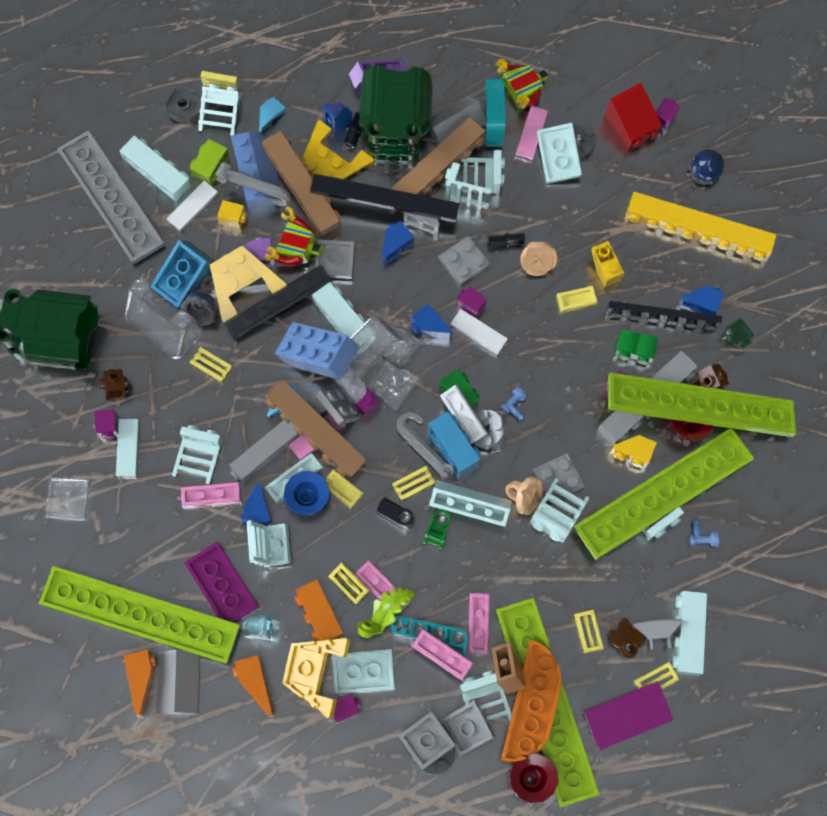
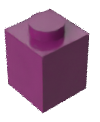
M664 98L656 110V114L662 124L661 128L666 131L681 107L675 101Z
M470 286L466 290L463 289L457 296V306L474 318L480 314L487 304V298Z
M368 387L352 399L353 404L365 419L380 407V400Z
M115 410L94 411L97 436L103 440H110L114 436H118V419Z
M352 694L337 700L334 711V718L337 724L360 714L358 710L361 709V705L357 697L353 698Z

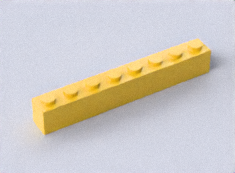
M633 192L625 216L626 219L633 223L646 224L649 228H659L666 233L682 235L686 239H695L705 245H715L719 249L731 250L738 255H748L758 261L768 260L777 235L637 192Z

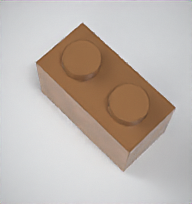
M511 642L491 648L497 683L504 692L509 694L524 689L525 682L520 656Z

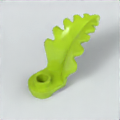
M399 587L398 591L392 588L391 595L383 592L382 601L376 599L373 602L372 618L358 623V634L364 638H372L373 635L382 634L385 627L395 622L396 617L394 614L402 612L403 608L401 606L407 605L408 601L415 597V591L407 588L404 591Z

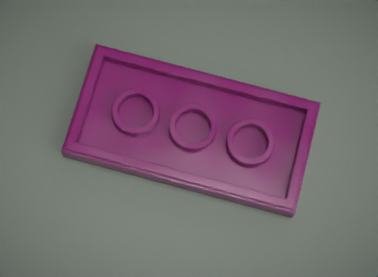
M218 541L184 562L218 618L237 623L259 609L256 601Z
M658 681L583 711L599 751L674 720Z

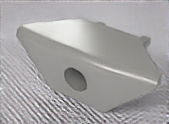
M682 619L647 620L633 623V626L650 641V650L654 649L653 640L667 639L668 648H671L670 638H673V633L682 623Z

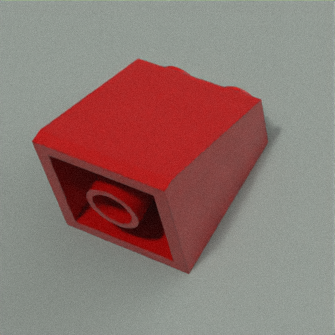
M641 82L612 97L609 101L605 117L628 150L633 147L637 148L645 140L658 136L662 124Z

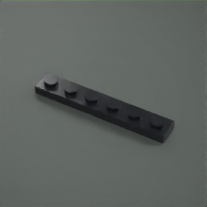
M319 265L225 322V325L236 340L331 282V279L324 267Z
M609 301L606 314L615 318L624 316L632 320L646 319L652 323L661 321L667 322L669 325L683 324L689 328L704 327L706 330L718 329L722 323V316L616 301Z

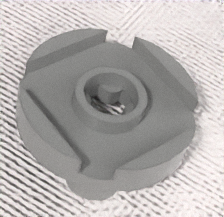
M480 410L476 414L484 428L490 425L491 431L474 444L483 449L496 447L502 443L506 436L505 420L495 411Z

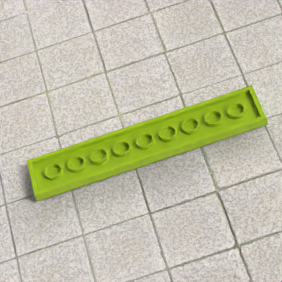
M611 372L608 375V410L794 437L796 435L793 400Z
M730 428L576 524L573 528L594 559L597 560L753 461L754 457L734 430Z
M52 566L39 601L40 605L225 664L229 662L241 627L239 624Z
M534 598L495 610L506 643L511 642L519 653L522 670L530 639L545 646L552 654ZM562 681L551 732L545 745L541 748L542 755L549 758L557 768L559 783L555 794L559 807L600 795Z

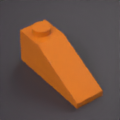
M148 649L123 655L135 716L138 717L143 716L155 672L154 666L157 665L155 654H151V651Z
M256 655L234 661L235 667H232L234 678L239 680L269 717H273L274 714L260 657Z

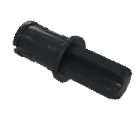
M359 112L355 113L351 126L347 127L348 132L343 142V145L347 148L353 149L358 135L361 134Z
M505 233V235L488 237L489 246L509 247L511 245H525L524 233Z

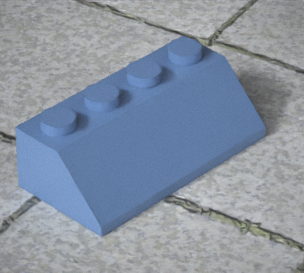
M252 132L232 135L231 139L239 173L281 187L277 170L262 149V141L267 139L268 136ZM243 186L248 210L274 205L271 203L272 199H279Z

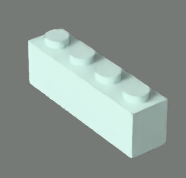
M133 136L119 151L123 160L177 202L191 187L189 176L184 171L179 172L170 160H164L163 156L156 149L152 150L149 148L148 143L142 138L139 140Z
M329 282L312 295L313 302L338 333L347 335L359 346L356 355L360 357L376 345L377 335L371 327L367 328L361 314H356L353 311L354 307L348 299L344 300L341 296V290Z
M436 480L429 506L505 527L512 501Z
M682 591L676 597V608L679 609L678 616L675 619H682V623L677 628V636H674L673 642L674 648H676V656H673L672 661L675 673L697 676L703 674L707 593Z

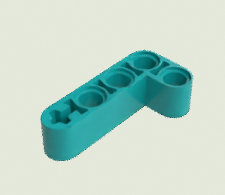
M486 78L485 147H503L505 136L504 79Z
M397 616L395 622L391 624V631L395 636L416 640L418 637L413 631L416 626H422L431 635L436 630H441L444 632V638L440 641L462 656H465L468 636L462 629ZM399 622H402V625L404 627H408L409 623L412 624L410 627V634L407 633L408 629L401 628V631H397V627L394 625H398ZM456 634L462 635L464 642L456 644L453 641V636Z

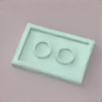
M573 123L536 130L546 184L583 177Z
M392 649L349 652L347 657L332 654L334 695L395 690Z

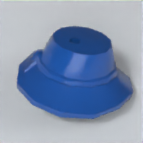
M301 471L293 475L286 483L283 498L288 508L297 514L313 515L321 511L329 500V487L325 478L318 473Z

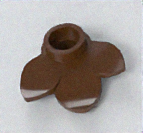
M627 618L620 621L617 630H610L609 632L611 643L619 648L620 654L625 658L635 657L639 647L643 646L646 641V636L638 629L634 630ZM626 645L630 648L629 652L626 650Z

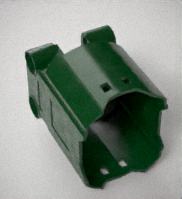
M382 65L371 66L364 71L361 80L359 127L367 135L368 155L374 158V161L414 163L419 160L420 139L430 131L433 84L430 73L423 68L412 67L408 71H388ZM378 148V149H380V150H379V151H373L372 149ZM409 150H415L416 152L410 153V152H408V151H409Z
M10 289L4 295L0 311V342L7 347L8 352L14 359L22 360L25 358L30 365L85 371L89 367L91 360L86 351L90 332L97 328L98 306L91 302V296L38 289L31 296L23 297L19 290ZM14 298H19L17 302L11 303ZM9 334L8 339L4 340V337Z

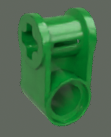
M440 509L434 513L423 540L424 544L430 543L442 549L450 524V514L446 510ZM444 515L447 518L446 523H437V516Z

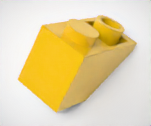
M609 241L592 247L591 252L596 272L604 288L620 282L624 271Z
M638 435L615 444L610 454H613V457L618 460L624 461L625 459L632 462L631 464L635 467L646 468L657 442Z

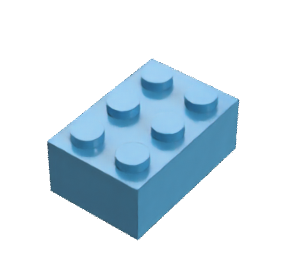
M447 411L428 423V435L447 464L453 467L457 479L461 480L478 469L479 457L481 455L476 447L472 448L470 445V438L467 433L461 431L458 427L459 421L455 415L451 416Z

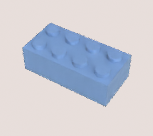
M292 322L275 355L289 366L341 380L359 346L347 335Z

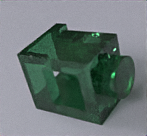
M742 318L727 326L722 332L723 336L728 335L732 345L738 349L742 348V350L752 344L751 340L755 336Z

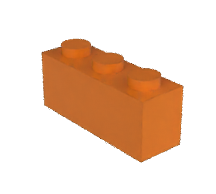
M318 580L296 589L297 596L294 598L298 606H303L306 611L303 616L307 625L312 624L315 630L311 632L315 641L335 640L344 636Z

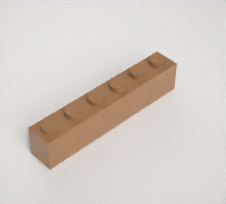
M469 117L391 189L422 196L428 195L436 183L439 184L445 179L447 169H451L453 162L459 163L461 160L467 159L472 154L473 149L480 147L485 142V130Z
M279 131L262 141V149L319 235L323 237L340 226L341 216L336 209L333 210L330 206L331 201L328 196L310 193L313 180L310 176L311 171L306 164L303 165L300 161L301 156L299 152L293 150L290 146L292 143L289 137Z
M283 379L264 396L267 399L265 403L273 410L276 408L281 413L279 416L287 424L291 422L295 426L294 431L301 437L304 435L309 439L307 443L314 450L319 449L323 453L322 457L329 464L333 462L337 466L336 471L341 476L352 477L367 461Z

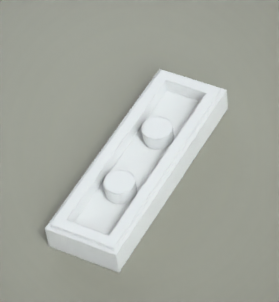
M203 181L167 218V221L178 231L182 232L218 195V191L206 181Z
M460 309L450 323V326L495 355L499 354L508 341V338Z
M454 385L440 395L451 414L455 415L459 421L461 430L465 431L469 436L470 444L475 443L488 434L458 385Z

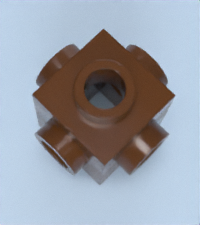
M720 364L709 365L696 373L700 381L699 385L702 387L724 390V387L729 385L727 373Z
M122 369L103 371L102 379H99L100 390H104L105 400L125 399L128 379L127 376H123Z

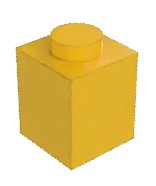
M223 200L217 218L221 225L241 229L242 223H246L247 213L243 205Z

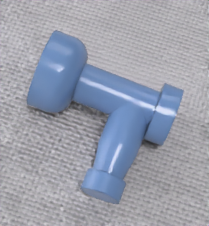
M515 387L513 396L499 407L507 415L511 412L521 421L525 415L521 414L515 404L518 401H524L527 395L521 388Z
M693 520V534H689L690 546L710 543L712 547H718V531H712L709 535L701 536L700 520Z

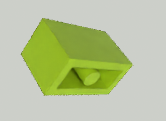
M208 139L205 144L201 145L197 158H194L190 164L192 176L201 181H206L212 186L221 163H226L229 158L228 149Z

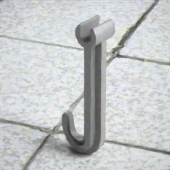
M221 163L216 173V180L221 183H226L228 180L279 198L272 199L271 203L274 205L285 207L291 200L289 193L285 189L234 171L227 163Z
M404 413L397 420V431L440 474V478L443 481H447L448 476L444 472L447 471L453 476V467L450 464H446L406 424L409 418L414 419L419 424L423 423V419L416 413Z

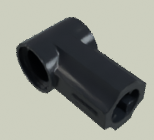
M386 497L379 503L376 510L378 514L398 524L402 529H410L414 526L415 518L410 509L403 508ZM409 515L411 519L409 522L403 523L400 521L401 517Z

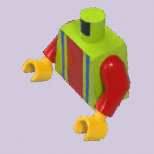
M502 58L499 59L495 66H499L497 69L498 73L505 72L503 73L504 86L518 109L536 105L542 95V82L548 80L546 71L541 70L536 73L530 65H512Z
M286 207L285 210L290 213V216H286L284 213L281 216L284 220L290 219L291 222L287 223L277 249L273 247L266 249L267 252L272 253V256L266 254L265 259L267 261L275 259L276 262L282 265L293 267L301 263H308L312 254L321 256L323 246L317 244L312 228L299 216H294L292 208Z

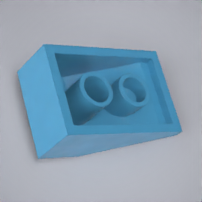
M178 240L150 287L174 306L180 308L187 296L194 293L202 284L203 279L210 274V264L215 261L191 242Z

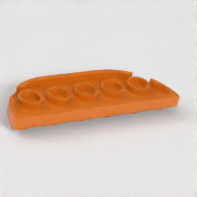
M531 639L522 670L525 688L517 691L501 761H521L527 759L523 757L524 755L537 753L545 745L553 724L561 689L560 667L554 656L545 646Z

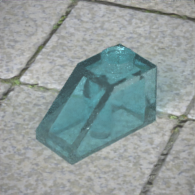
M246 616V621L242 622V633H245L244 636L247 639L270 640L272 628L270 616Z

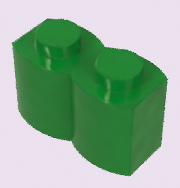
M621 330L615 355L619 356L621 360L628 361L634 359L639 364L648 365L654 360L658 338L629 330Z

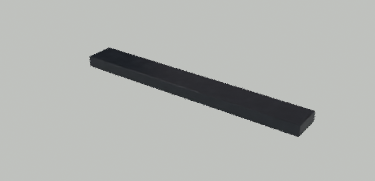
M314 174L310 193L451 222H456L460 205L457 202Z

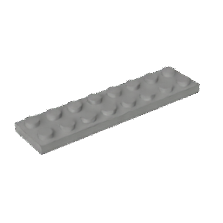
M89 130L57 148L133 265L165 246Z

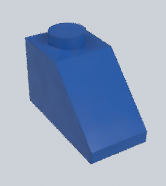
M341 102L323 105L324 123L332 128L335 136L351 125L353 114L347 106L344 107Z
M401 220L390 224L385 231L382 262L384 265L414 244V236Z
M705 286L684 294L678 305L697 313L716 315L724 292L720 291L717 287Z
M429 304L411 317L410 326L416 334L420 333L422 337L450 339L452 337L453 331Z
M260 483L256 484L242 508L244 512L241 515L243 526H246L247 521L250 520L265 526L272 524L262 486Z

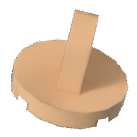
M529 242L520 256L522 268L526 273L533 276L547 274V271L553 270L558 262L555 248L546 242Z
M533 476L526 478L523 483L511 481L505 488L507 496L516 501L518 512L525 515L534 513L540 504L537 503L539 498L542 499L543 483L540 479Z

